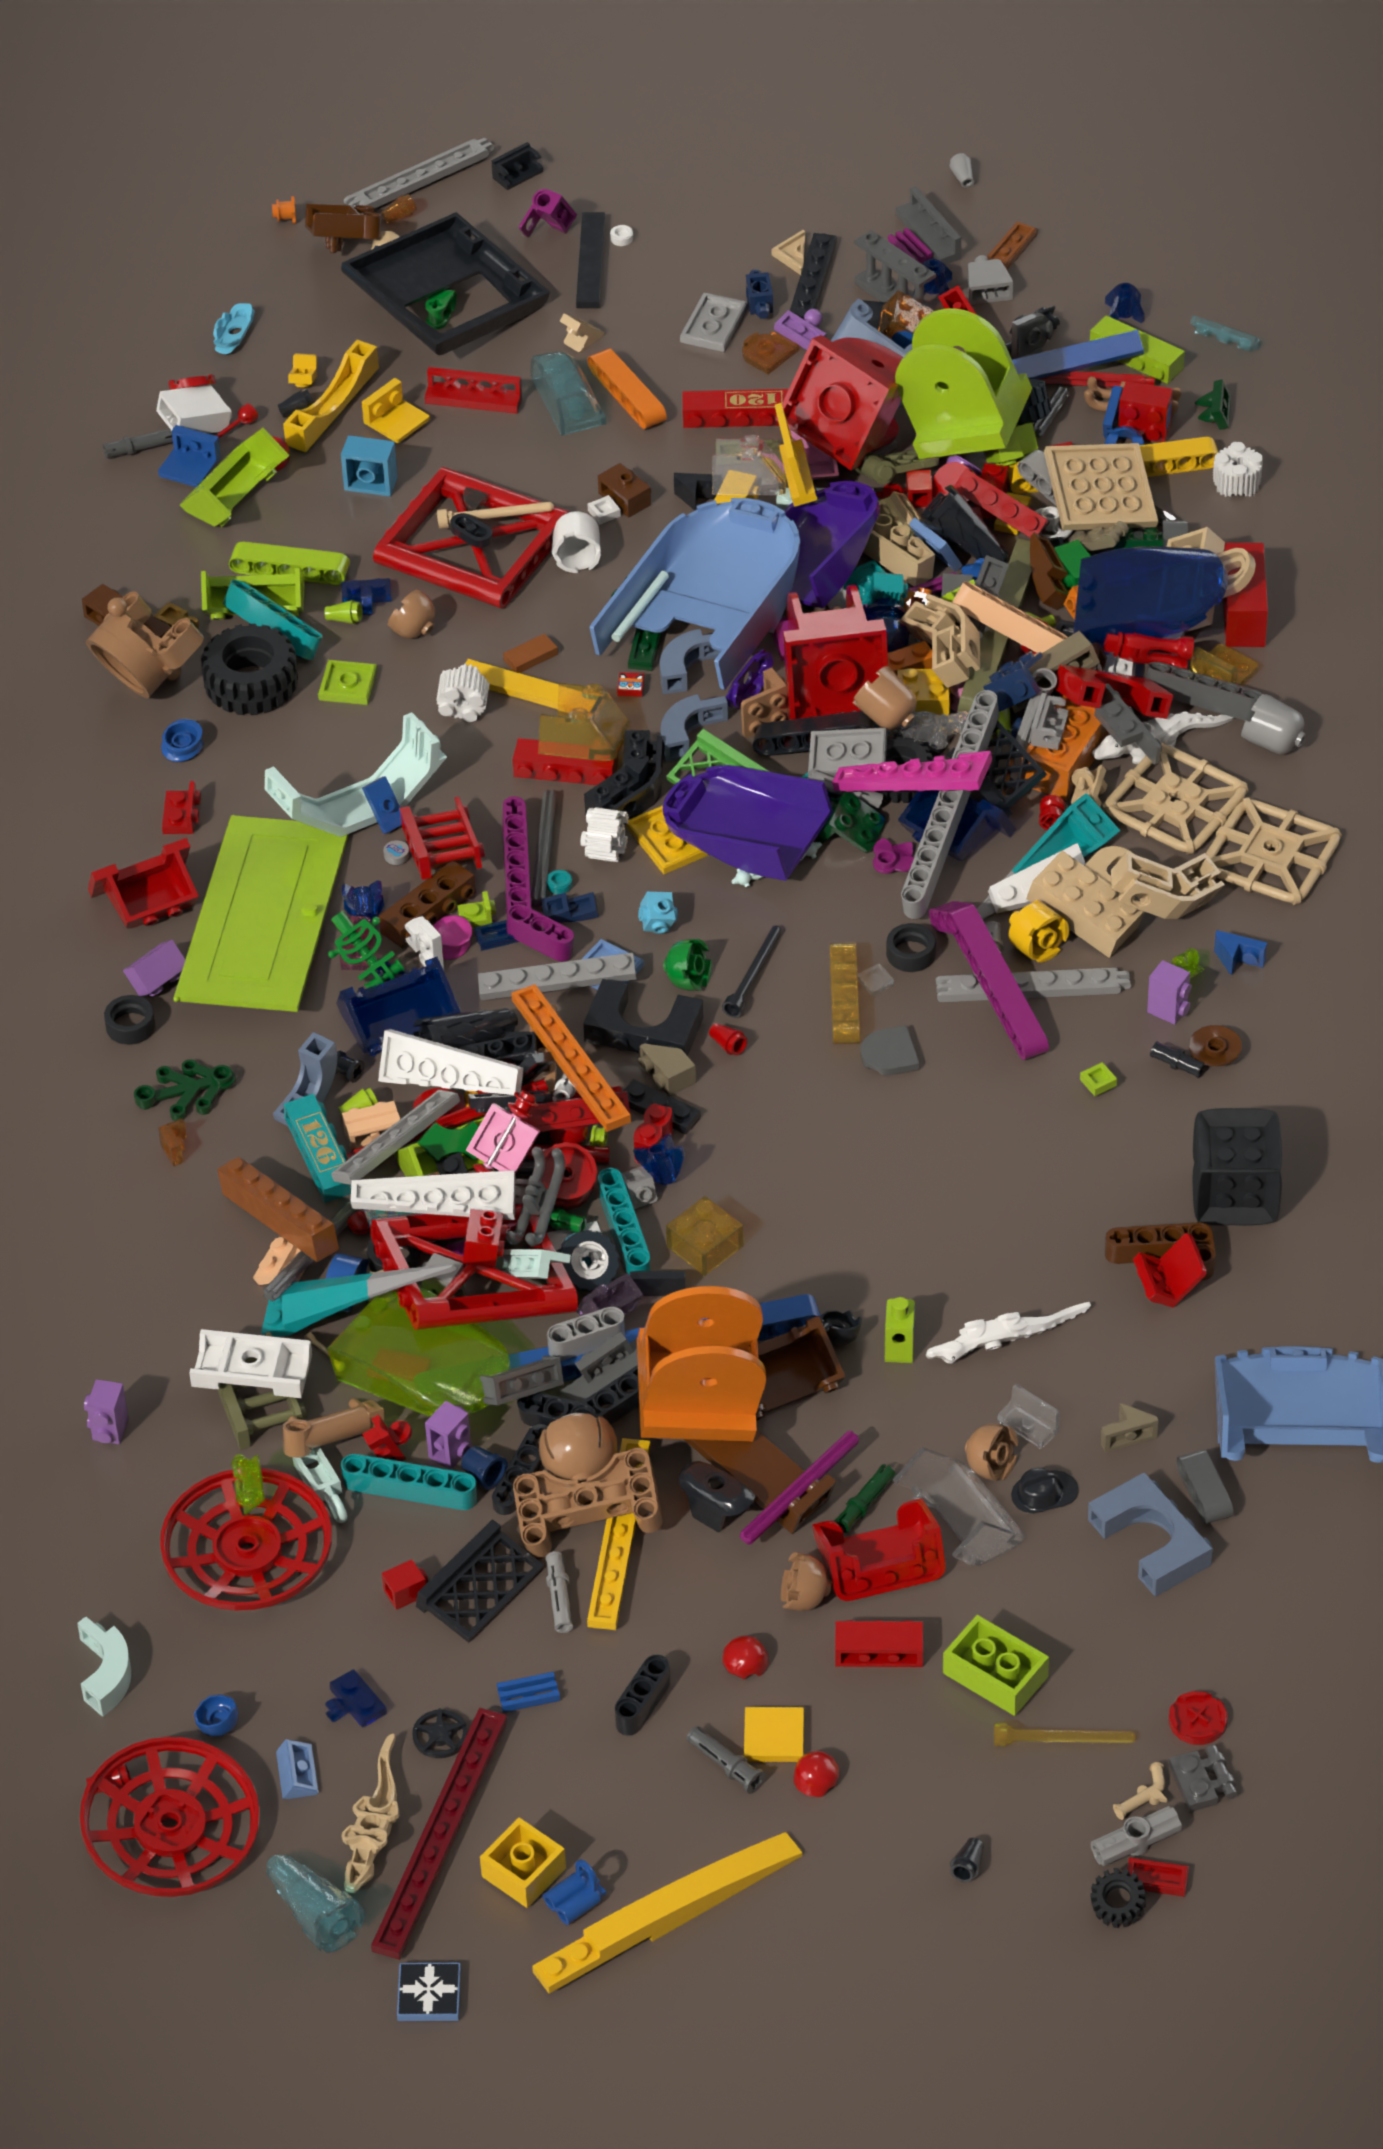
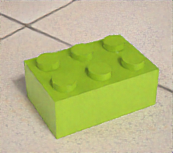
M979 1615L973 1618L943 1653V1674L1014 1716L1048 1678L1049 1656Z

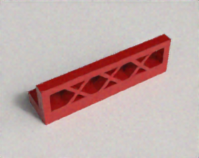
M428 367L427 369L428 387L424 396L425 404L518 413L522 400L521 377ZM434 376H441L446 381L444 383L434 382ZM459 378L465 379L469 384L461 385L456 380ZM487 381L492 387H484L480 382ZM515 384V390H507L503 385Z

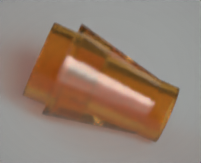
M407 194L399 196L385 210L381 211V214L386 223H390L413 215L417 208L411 196Z

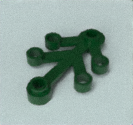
M192 1059L185 1060L182 1063L183 1074L172 1071L168 1066H161L156 1070L157 1081L161 1084L174 1082L178 1085L156 1091L149 1085L139 1086L134 1091L135 1104L141 1109L146 1110L150 1109L156 1101L182 1095L178 1102L170 1107L171 1119L180 1122L186 1118V1108L201 1089L208 1088L204 1096L198 1098L195 1102L196 1111L201 1115H206L212 1111V1101L220 1090L228 1089L234 1085L236 1080L235 1073L226 1065H218L211 1069L197 1064ZM196 1075H200V1076H202V1077H204V1078L194 1079V1078H191V1077H194V1076H196Z

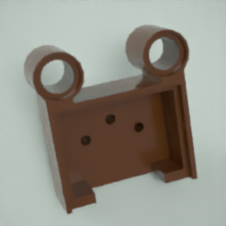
M306 203L305 227L313 236L325 237L326 248L330 249V253H336L342 250L343 238L380 239L381 214L374 213V207L367 205Z

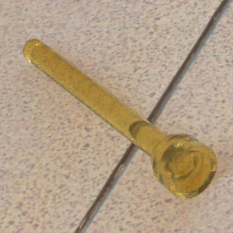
M994 1723V1747H1006V1744H1012V1741L1133 1743L1136 1740V1735L1131 1731L1013 1729L1012 1726H1007L1006 1723Z

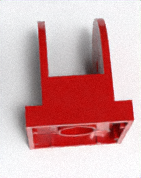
M822 335L812 338L782 403L790 430L848 469L853 470L860 467L866 453L892 443L899 432V426L894 415L901 402V398L897 391L898 385L895 383V375L903 357L885 346L865 339L846 337L832 342Z
M848 585L846 588V608L803 613L797 592L788 593L787 618L789 631H783L789 720L861 711L853 704L855 695L867 681L873 683L879 677L876 674L877 671L884 666H888L887 633L884 620L867 621L856 585Z

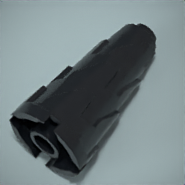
M949 485L945 487L949 492L947 495L939 492L922 513L925 519L921 518L919 522L923 526L928 527L974 558H985L988 555L1005 563L1008 562V551L1000 544L981 517L954 486Z
M509 1008L423 1017L415 1021L413 1027L419 1026V1031L413 1032V1036L459 1049L460 1046L499 1039L505 1035V1032H513L515 1026L518 1025V1018L516 1013L510 1011Z

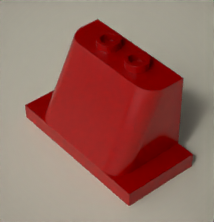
M187 837L164 845L161 855L120 870L117 869L116 864H112L91 872L88 884V892L91 898L106 893L128 929L143 924L151 926L157 923L159 918L165 916L170 918L178 916L184 909L194 905L199 898L185 866L191 847Z

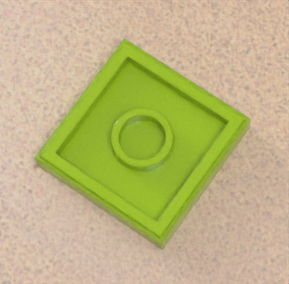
M328 660L318 693L319 700L368 705L377 673V664Z

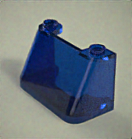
M438 956L426 960L425 967L418 970L417 967L413 968L409 974L367 989L360 987L357 993H355L353 987L340 991L336 1002L337 1007L363 1053H369L370 1056L382 1052L385 1030L392 1029L413 1035V1032L419 1031V1026L413 1027L417 1019L462 1013Z

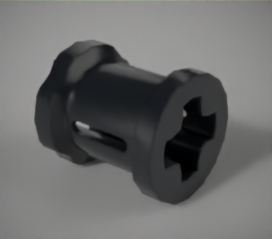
M338 1051L335 1074L340 1073L346 1076L348 1081L352 1083L358 1081L364 1072V1062L359 1059L355 1061L347 1057L345 1052Z

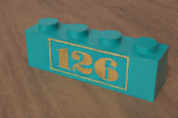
M313 1093L284 1103V1119L323 1202L327 1203L350 1195L351 1185L334 1182L331 1173L346 1162L347 1155L343 1145L337 1144L335 1139L337 1134L333 1124H328L325 1118L327 1113L324 1104L318 1102Z

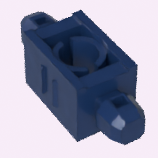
M752 269L749 274H746V297L750 315L756 314L760 319L767 318L770 313H773V290L769 272L762 273L759 269Z

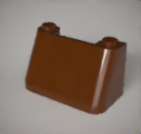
M819 1316L807 1320L804 1326L792 1328L786 1334L758 1344V1359L764 1364L766 1369V1384L756 1412V1421L762 1419L765 1412L822 1390L826 1394L840 1388L839 1383L846 1376Z

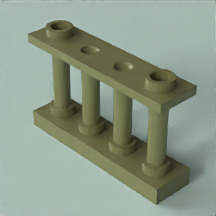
M270 1332L265 1333V1336L272 1337ZM249 1357L244 1362L253 1363L257 1361V1358ZM220 1383L219 1390L217 1389L240 1450L251 1447L249 1435H252L253 1431L287 1422L291 1416H296L301 1420L307 1419L304 1404H298L297 1399L294 1397L275 1396L273 1391L242 1400L241 1397L236 1399L235 1393H238L237 1390L249 1386ZM283 1399L287 1400L290 1408L254 1420L244 1419L243 1417L246 1410Z

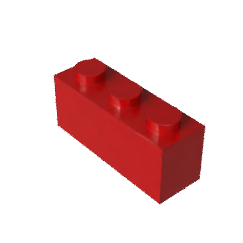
M911 1620L835 1621V1667H923V1622Z

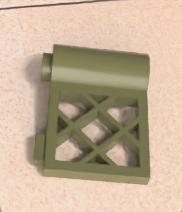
M915 449L881 456L869 452L866 453L861 466L855 470L857 473L879 484H887L893 480L895 474L939 465V458L919 459Z

